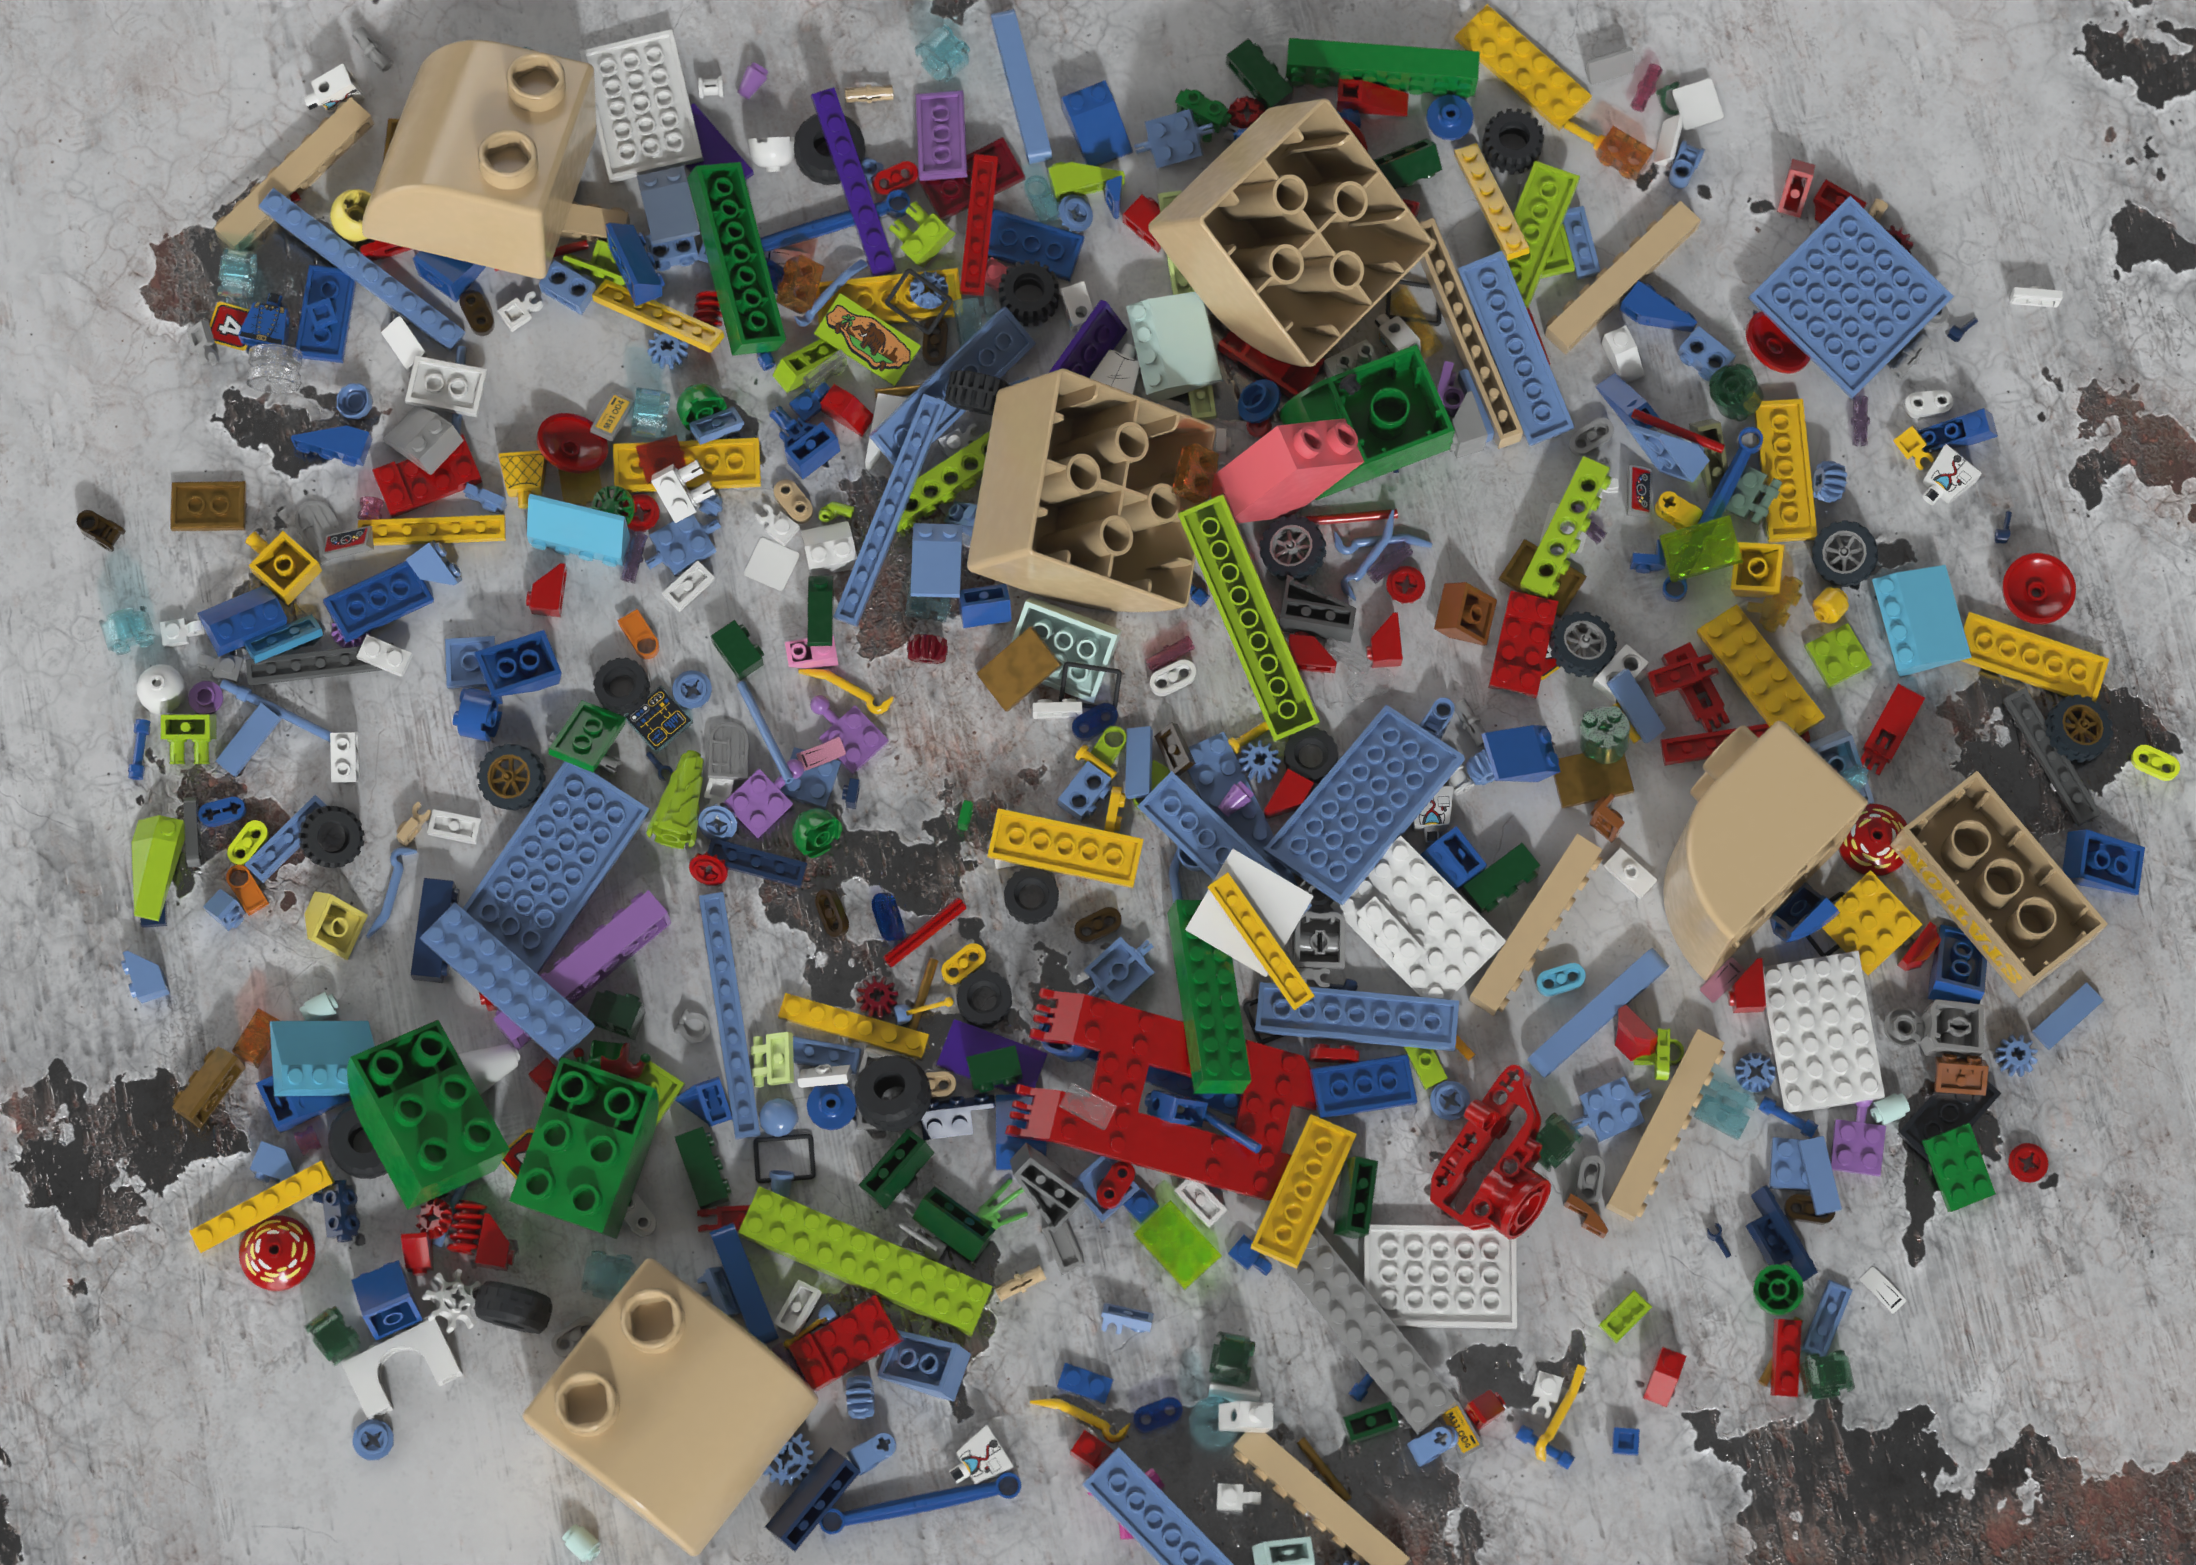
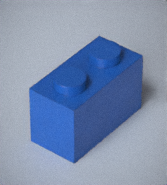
M1007 584L960 590V598H958L959 612L963 628L1012 621Z

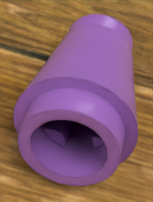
M752 62L746 68L737 93L746 99H750L768 79L766 76L769 72L762 66Z
M1240 781L1237 785L1234 783L1218 808L1229 817L1251 802L1254 794L1243 782Z

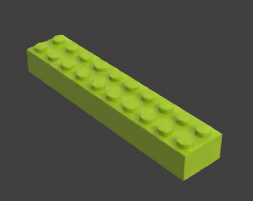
M1224 493L1178 512V517L1274 742L1320 723L1315 706Z
M760 1186L738 1232L740 1238L868 1293L878 1295L882 1299L971 1337L993 1287Z

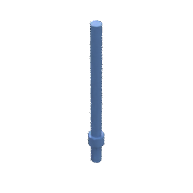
M223 679L220 688L236 695L237 699L245 703L248 701L256 706L262 703L280 718L330 742V733L332 732L252 693V689L244 685L240 687L226 679Z

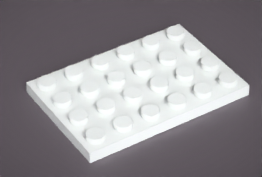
M672 29L580 51L582 62L589 63L594 68L596 125L610 183L703 161Z
M1401 835L1391 844L1380 862L1343 906L1336 901L1330 905L1335 912L1345 917V922L1420 997L1448 1000L1507 942ZM1374 896L1426 951L1408 968L1357 914Z
M1859 951L1764 966L1766 1009L1784 1110L1793 1114L1854 1104L1867 1100L1884 1099V1088Z
M1370 1225L1369 1235L1364 1236V1287L1396 1327L1516 1329V1238L1507 1239L1493 1228L1474 1231L1465 1226Z

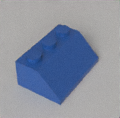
M606 224L608 248L635 306L663 296L662 287L665 286L661 273H656L653 268L655 261L651 252L646 253L644 249L646 243L642 233H637L634 225Z
M266 585L197 613L218 657L245 646L244 642L287 624V617L277 597Z

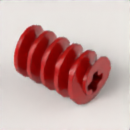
M704 291L697 293L695 296L696 303L694 304L695 312L693 313V318L714 327H721L723 323L720 320H716V318H722L721 311H718L720 305L716 292Z
M458 1200L461 1203L456 1204L454 1209L459 1213L454 1214L452 1217L458 1223L452 1224L450 1227L456 1233L450 1234L448 1237L454 1243L448 1244L446 1248L451 1252L475 1255L471 1250L478 1249V1245L473 1243V1240L480 1239V1235L475 1233V1230L482 1229V1225L477 1223V1220L484 1219V1215L480 1214L479 1210L487 1209V1206L475 1201Z

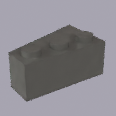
M1287 575L1279 621L1282 631L1288 633L1306 632L1309 636L1350 643L1356 608L1330 595L1325 596L1315 591L1314 587L1310 585L1305 586Z
M1025 1143L1010 1159L1014 1177L1036 1205L1037 1210L1045 1218L1053 1233L1087 1198L1083 1183L1029 1144Z

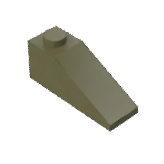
M1707 419L1689 424L1690 431L1724 444L1721 422ZM1703 447L1705 455L1710 460L1701 471L1708 498H1712L1728 468L1725 447L1722 454Z

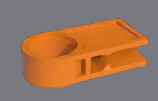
M638 609L617 620L620 628L640 658L652 659L658 654V639ZM643 639H652L656 642V647L651 653L644 654L638 650V644Z
M235 865L228 870L226 874L227 883L232 888L248 916L269 904L247 867ZM244 870L248 873V880L244 885L234 886L231 884V876L235 871Z

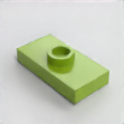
M1403 1047L1424 1090L1448 1079L1433 1049Z
M1634 1289L1598 1326L1617 1344L1652 1306Z

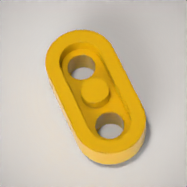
M1112 786L1104 831L1113 833L1120 831L1122 817L1118 816L1119 807L1124 808L1126 800L1125 793H1122V787Z
M971 943L949 958L941 969L944 981L950 985H958L970 973H974L981 968L986 961L984 948L979 944ZM971 954H976L978 956V959L976 961L969 960V956ZM952 969H956L959 974L953 977L949 972Z

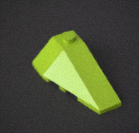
M161 815L138 820L131 842L134 916L159 921L185 841L184 820Z

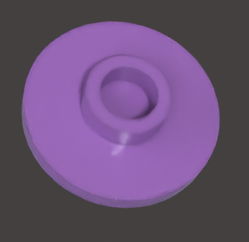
M202 681L191 688L188 701L196 713L210 715L221 707L223 692L216 683Z

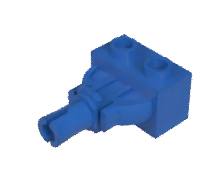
M781 406L775 407L778 412L774 409L770 412V418L783 430L779 433V437L784 442L787 462L802 479H805L841 451L838 438L823 422L816 426L806 423L799 417L797 423L796 419H792Z

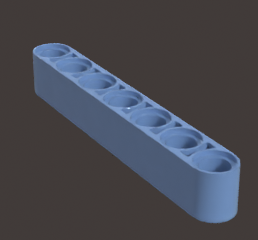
M1011 9L991 14L992 26L1028 164L1052 160L1051 147L1015 10Z
M1653 948L1649 949L1541 1045L1527 1061L1543 1078H1546L1615 1017L1620 1007L1628 1005L1669 968L1667 962Z

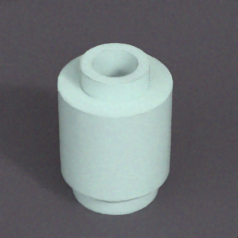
M323 992L304 1002V1006L299 1009L305 1021H324L337 1014L335 1009L339 1005L333 994L327 995L326 992Z
M1894 1093L1884 1099L1873 1102V1108L1870 1109L1873 1120L1883 1126L1904 1117L1910 1111L1908 1101L1902 1093L1898 1095Z
M573 1525L562 1538L566 1542L565 1546L582 1562L586 1560L591 1562L601 1551L599 1549L601 1543L583 1526Z

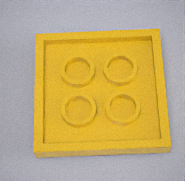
M1870 870L1834 904L1840 913L1822 928L1846 953L1859 951L1862 970L1869 976L1923 924Z

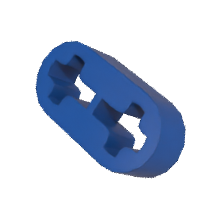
M229 797L202 805L199 809L198 817L206 827H216L241 820L246 814V806L240 798ZM234 803L241 807L237 809V814H233L231 811L224 812L231 809V804ZM208 810H212L213 813L221 812L213 815V820L211 821L204 817L208 815Z

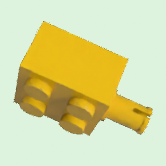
M256 531L251 533L245 541L247 545L259 554L249 564L252 573L287 605L322 572L318 561L284 531L270 544L258 535Z

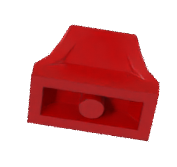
M1825 179L1813 198L1815 220L1822 224L1849 196L1863 208L1866 207L1867 203Z
M1929 922L1897 966L1904 971L1922 967L1941 941L1936 925Z
M1627 1005L1618 1009L1615 1046L1630 1061L1643 1055L1650 1056L1655 1053L1658 1035Z

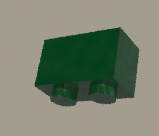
M733 620L710 636L712 644L739 681L764 665L762 649L757 643L754 645L748 639L750 633L743 624L739 626Z
M1015 1045L966 1057L973 1091L988 1092L993 1090L996 1085L1012 1086L1018 1084V1080L1022 1079V1071Z
M1391 1401L1344 1416L1341 1420L1349 1445L1385 1434L1399 1427Z

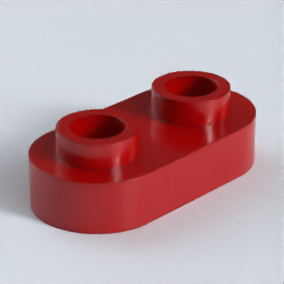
M910 161L897 163L877 172L872 178V187L880 195H887L894 190L902 189L917 180L918 168ZM903 169L907 170L908 176L906 178L902 177L901 171ZM881 179L886 180V187L880 185Z
M1315 1044V1048L1309 1049V1060L1321 1063H1352L1359 1061L1360 1052L1355 1050V1047L1352 1045H1341L1339 1049L1330 1048L1328 1044Z
M1119 1161L1109 1170L1096 1193L1097 1202L1101 1207L1113 1209L1119 1205L1135 1178V1170L1130 1163ZM1119 1170H1125L1127 1176L1121 1178L1117 1173ZM1112 1191L1114 1196L1111 1199H1107L1104 1193Z

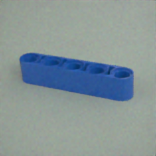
M734 1223L711 1231L710 1235L749 1332L763 1344L779 1339Z

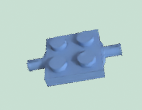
M1192 109L1145 121L1148 141L1135 144L1134 147L1135 149L1144 147L1135 150L1137 154L1150 151L1154 156L1156 167L1161 168L1204 156L1201 136L1215 133L1214 129L1205 131V129L1214 126L1210 123L1199 127L1194 120Z
M692 514L677 523L672 521L655 531L649 537L656 547L657 554L645 560L646 565L651 570L658 564L663 563L669 567L676 577L689 569L697 560L701 562L717 552L710 541L709 534L721 528L719 522L715 519L703 526Z
M1120 936L1084 969V972L1095 985L1087 995L1098 998L1103 994L1112 1002L1118 1004L1125 1002L1154 975L1155 972L1146 964L1143 957L1154 946L1146 940L1135 949L1129 946Z
M1625 1076L1578 1096L1583 1107L1584 1116L1570 1121L1571 1126L1581 1122V1124L1572 1127L1576 1131L1588 1125L1593 1130L1599 1143L1645 1123L1639 1103L1652 1098V1094L1650 1093L1642 1097V1095L1650 1092L1649 1088L1635 1094L1630 1089Z

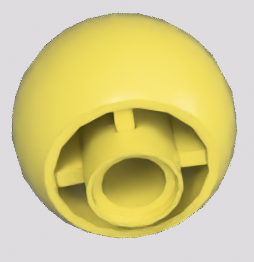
M351 189L341 193L335 199L330 210V220L339 236L353 242L369 239L362 234V220L371 193L361 189Z

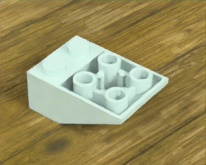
M1311 1536L1262 1542L1252 1546L1255 1565H1315Z

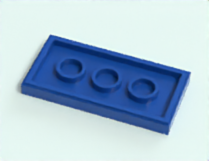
M993 208L988 257L1013 265L1017 262H1020L1021 265L1025 264L1024 260H1030V264L1039 261L1040 266L1047 265L1049 272L1053 271L1056 278L1070 282L1085 236Z
M309 265L294 353L295 358L337 363L344 362L356 281L339 268ZM329 298L338 322L315 330L306 306Z
M407 561L323 599L326 609L346 643L434 602V598L425 582L419 579Z
M1408 1054L1319 1067L1310 1070L1318 1115L1321 1119L1418 1103Z

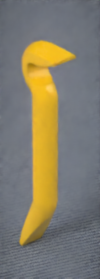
M798 670L799 674L825 679L865 701L868 710L873 714L878 715L886 712L894 700L892 696L880 706L873 705L875 699L872 694L829 670Z
M1580 1364L1577 1365L1570 1387L1548 1428L1539 1437L1535 1445L1536 1458L1543 1462H1546V1446L1557 1433L1582 1383L1587 1368Z
M1052 1398L1030 1401V1404L1059 1409L1102 1430L1105 1439L1113 1443L1123 1440L1131 1425L1130 1423L1127 1424L1118 1434L1112 1435L1109 1432L1111 1426L1107 1421L1062 1399Z

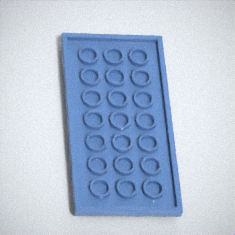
M1385 705L1267 844L1264 852L1343 906L1380 862L1391 844L1400 835L1402 836L1464 762L1465 757L1393 708Z
M564 761L462 909L536 974H539L651 810L594 772Z

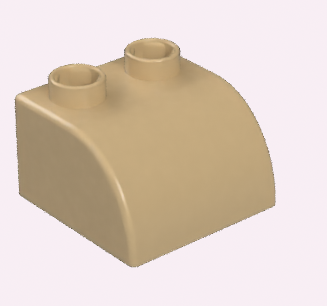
M487 40L458 41L445 45L431 53L424 60L416 74L362 220L363 236L532 278L542 279L546 277L596 137L595 77L593 66L589 63Z
M1318 99L1267 109L1157 215L1148 227L1152 236L1197 295L1228 329L1260 352L1279 361L1303 367L1314 366L1433 247V241L1328 99Z
M1059 369L1000 389L996 394L967 561L968 570L1036 595L1079 607L1117 612H1160L1186 607L1189 602L1196 557L1178 517V512L1205 501L1207 491L1205 481L1209 479L1216 436L1215 427L1205 421L1067 369Z
M1783 721L1775 722L1760 738L1745 725H1742L1732 732L1703 764V769L1706 772L1690 790V794L1698 803L1667 863L1663 895L1669 927L1682 954L1703 980H1708L1835 854L1868 804L1867 799Z
M648 1258L640 1265L524 1410L523 1420L545 1443L690 1556H697L817 1405L819 1398L813 1389L792 1368L761 1341L655 1259Z

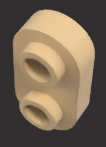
M784 479L777 482L774 487V497L779 505L795 523L803 524L808 522L813 516L811 502L793 481ZM783 488L790 489L788 494H783L781 491ZM799 506H803L805 510L803 512H797L796 508Z
M946 1071L925 1073L930 1083L931 1099L947 1098L955 1092L956 1080L951 1073ZM941 1082H947L948 1088L944 1090L940 1089L939 1084Z

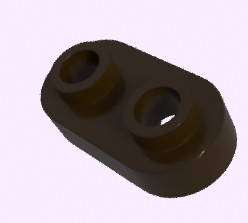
M476 290L465 291L460 297L459 304L471 330L478 336L489 335L493 331L495 323L483 296ZM469 299H475L473 304L467 303ZM479 319L486 320L484 324L477 323Z
M936 317L928 319L924 327L929 329ZM941 319L935 329L940 330L939 334H925L923 332L922 357L929 365H939L946 358L948 325L944 319ZM936 351L939 353V355L937 357L930 356V353Z
M833 889L820 890L815 897V906L826 932L832 937L845 935L849 929V920L837 892Z
M1105 907L1080 919L1074 928L1076 939L1083 944H1090L1116 932L1121 926V914L1113 907ZM1112 918L1114 922L1111 925H1107L1104 920ZM1088 928L1091 930V934L1086 936L1082 933V930Z
M1802 1194L1790 1196L1784 1204L1785 1214L1790 1219L1818 1225L1828 1224L1836 1213H1826L1823 1217L1816 1216L1812 1197ZM1798 1204L1801 1211H1793L1792 1206Z

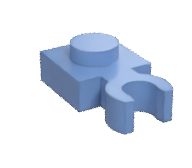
M467 483L463 491L466 493L465 497L479 501L482 507L489 512L495 513L499 511L503 513L507 506L505 497L483 488L481 490L472 484Z

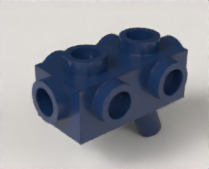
M336 1180L332 1186L323 1188L322 1193L316 1192L313 1194V1201L323 1204L326 1237L337 1238L339 1243L353 1241L352 1237L358 1236V1229L360 1227L355 1207L358 1197L354 1193L353 1185H347V1180Z

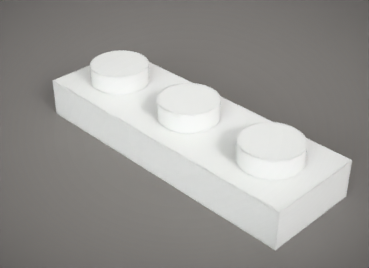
M1375 896L1357 912L1359 917L1406 968L1426 952Z

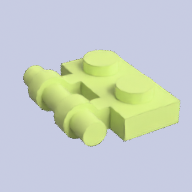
M793 1033L766 1034L765 1045H763V1037H753L751 1055L753 1056L754 1068L751 1069V1075L754 1078V1087H764V1077L766 1076L767 1084L769 1085L794 1083ZM763 1055H766L767 1067H764Z

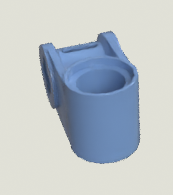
M1682 141L1668 178L1671 186L1677 189L1687 187L1704 155V148L1698 149L1688 145L1687 141ZM1676 172H1683L1686 176H1678Z
M1445 697L1437 699L1419 726L1441 740L1453 718L1455 710L1453 702ZM1440 706H1445L1449 709L1450 713L1442 716L1437 713L1436 709Z
M1445 1425L1417 1437L1409 1442L1407 1446L1417 1464L1421 1467L1454 1447L1459 1440V1435L1454 1427ZM1446 1433L1448 1438L1445 1439V1442H1442L1441 1437Z
M880 1433L854 1447L846 1455L851 1463L861 1471L859 1473L860 1476L893 1455L896 1450V1442L890 1434ZM881 1439H884L886 1442L891 1441L888 1445L889 1450L886 1452L883 1449L878 1450V1447L881 1445L879 1442Z

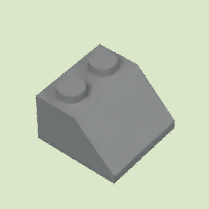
M1469 391L1452 421L1455 432L1449 451L1454 452L1456 459L1483 451L1488 436L1473 392Z

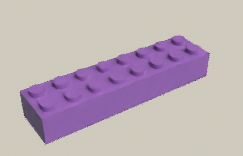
M649 890L644 894L643 892L637 894L631 900L632 904L625 910L623 908L619 909L612 916V921L606 926L602 924L597 927L592 933L594 936L587 941L582 940L573 948L574 952L567 958L565 956L561 957L553 965L554 969L548 974L544 972L539 976L569 1003L574 1005L671 924L668 912ZM499 1009L496 1011V1017L493 1020L512 1046L520 1050L532 1040L529 1035Z

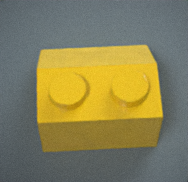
M1736 542L1730 588L1735 597L1761 598L1780 593L1785 551L1784 544Z

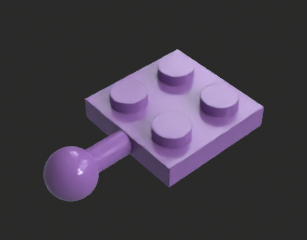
M817 695L811 700V710L815 714L823 715L832 724L819 737V741L824 744L840 737L846 754L837 759L841 761L843 766L852 775L889 742L881 731L855 705L839 718L829 708L830 702L825 696Z
M791 759L787 762L794 779L803 775L804 765L801 761ZM760 768L723 802L732 812H735L736 817L757 838L793 805L792 801L780 790L786 784L782 776L780 775L772 782Z
M1873 1100L1855 1103L1857 1106L1855 1122L1835 1120L1830 1158L1832 1170L1881 1176L1886 1126L1866 1123L1867 1107L1872 1104Z

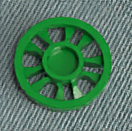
M606 486L601 488L599 492H596L590 508L624 516L628 526L633 519L635 511L634 501L630 493L619 486ZM610 490H615L613 498L610 497ZM628 499L629 507L623 508L622 502ZM599 500L602 502L601 507H597ZM623 511L629 513V514H628V517L625 516V515H622Z

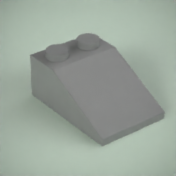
M414 406L383 439L386 444L429 475H432L464 441L451 423L437 413L419 406Z

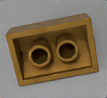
M219 1046L215 1050L212 1049L204 1058L205 1064L199 1071H194L188 1080L190 1084L184 1091L181 1090L173 1100L175 1104L172 1108L200 1129L246 1068L238 1057Z

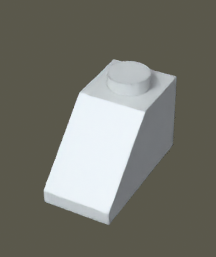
M1625 325L1605 334L1601 345L1615 373L1627 384L1644 377L1638 349L1627 326Z

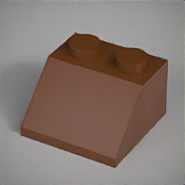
M1467 582L1444 583L1434 629L1452 639L1486 646L1497 599Z

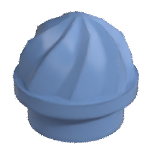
M718 493L699 502V510L713 517H716L718 512H721L723 509L722 498Z

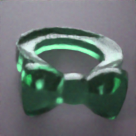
M1678 81L1656 91V95H1660V105L1663 111L1674 116L1679 115V111L1668 108L1665 98L1667 91L1680 88L1678 87Z

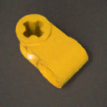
M1672 491L1662 493L1654 506V511L1659 518H1662L1686 535L1692 533L1703 515L1699 507L1689 503ZM1666 502L1670 504L1668 508L1664 506Z

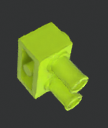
M915 201L910 205L917 212L910 207L905 212L920 225L919 228L913 233L901 219H897L894 223L900 230L893 224H891L889 230L903 242L900 248L917 265L924 268L956 233L939 216L934 213L929 215Z
M161 715V739H167V742H170L169 764H185V742H187V739H192V742H194V764H210L209 742H211V739H217L216 715Z

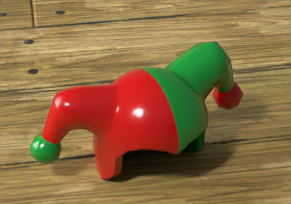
M593 1040L588 1062H585L583 1058L584 1050L582 1048H576L573 1051L576 1062L629 1079L639 1078L645 1065L651 1061V1056L648 1053H643L640 1056V1061L637 1064H632L629 1061L630 1043Z

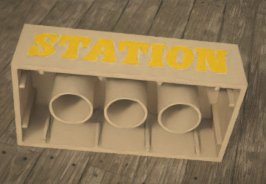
M1978 771L1906 825L1890 844L1893 850L2019 998L2094 940L2108 925Z

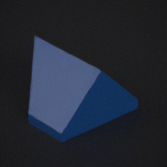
M719 1077L695 1084L675 1099V1101L707 1123L709 1127L732 1120Z

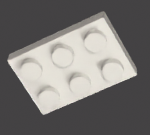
M415 356L405 403L478 417L488 373L487 369Z

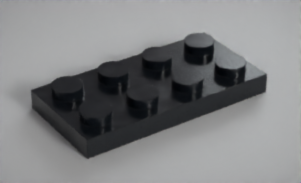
M1988 1081L1986 1095L1934 1092L1897 1134L1929 1162L1922 1143L1923 1140L1966 1123H1970L1972 1127L2001 1095V1092Z

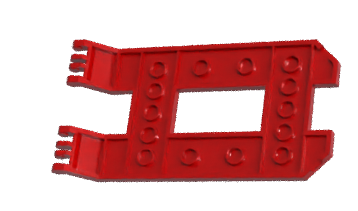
M1045 988L1040 989L1039 997L1044 1000L1056 1001L1055 1008H1049L1042 1004L1036 1005L1035 1011L1053 1017L1048 1018L1034 1015L1033 1021L1035 1023L1050 1025L1049 1032H1043L1040 1029L1032 1028L1030 1029L1029 1037L1042 1042L1071 1044L1099 1051L1088 1098L1060 1090L1032 1088L1017 1084L1015 1090L1017 1095L1033 1097L1031 1105L1024 1104L1021 1101H1013V1108L1029 1112V1114L1010 1111L1009 1117L1013 1120L1026 1121L1027 1124L1025 1129L1008 1125L1005 1134L1022 1139L1058 1143L1267 1202L1273 1198L1292 1156L1281 1152L1291 1107L1295 1106L1313 1112L1317 1107L1310 1075L1311 1068L1303 1055L1245 1039L1251 1082L1241 1095L1234 1128L1262 1145L1261 1150L1255 1153L1233 1138L1183 1124L1170 1123L1158 1117L1138 1112L1149 1066L1192 1078L1184 1022L1086 994L1059 992Z

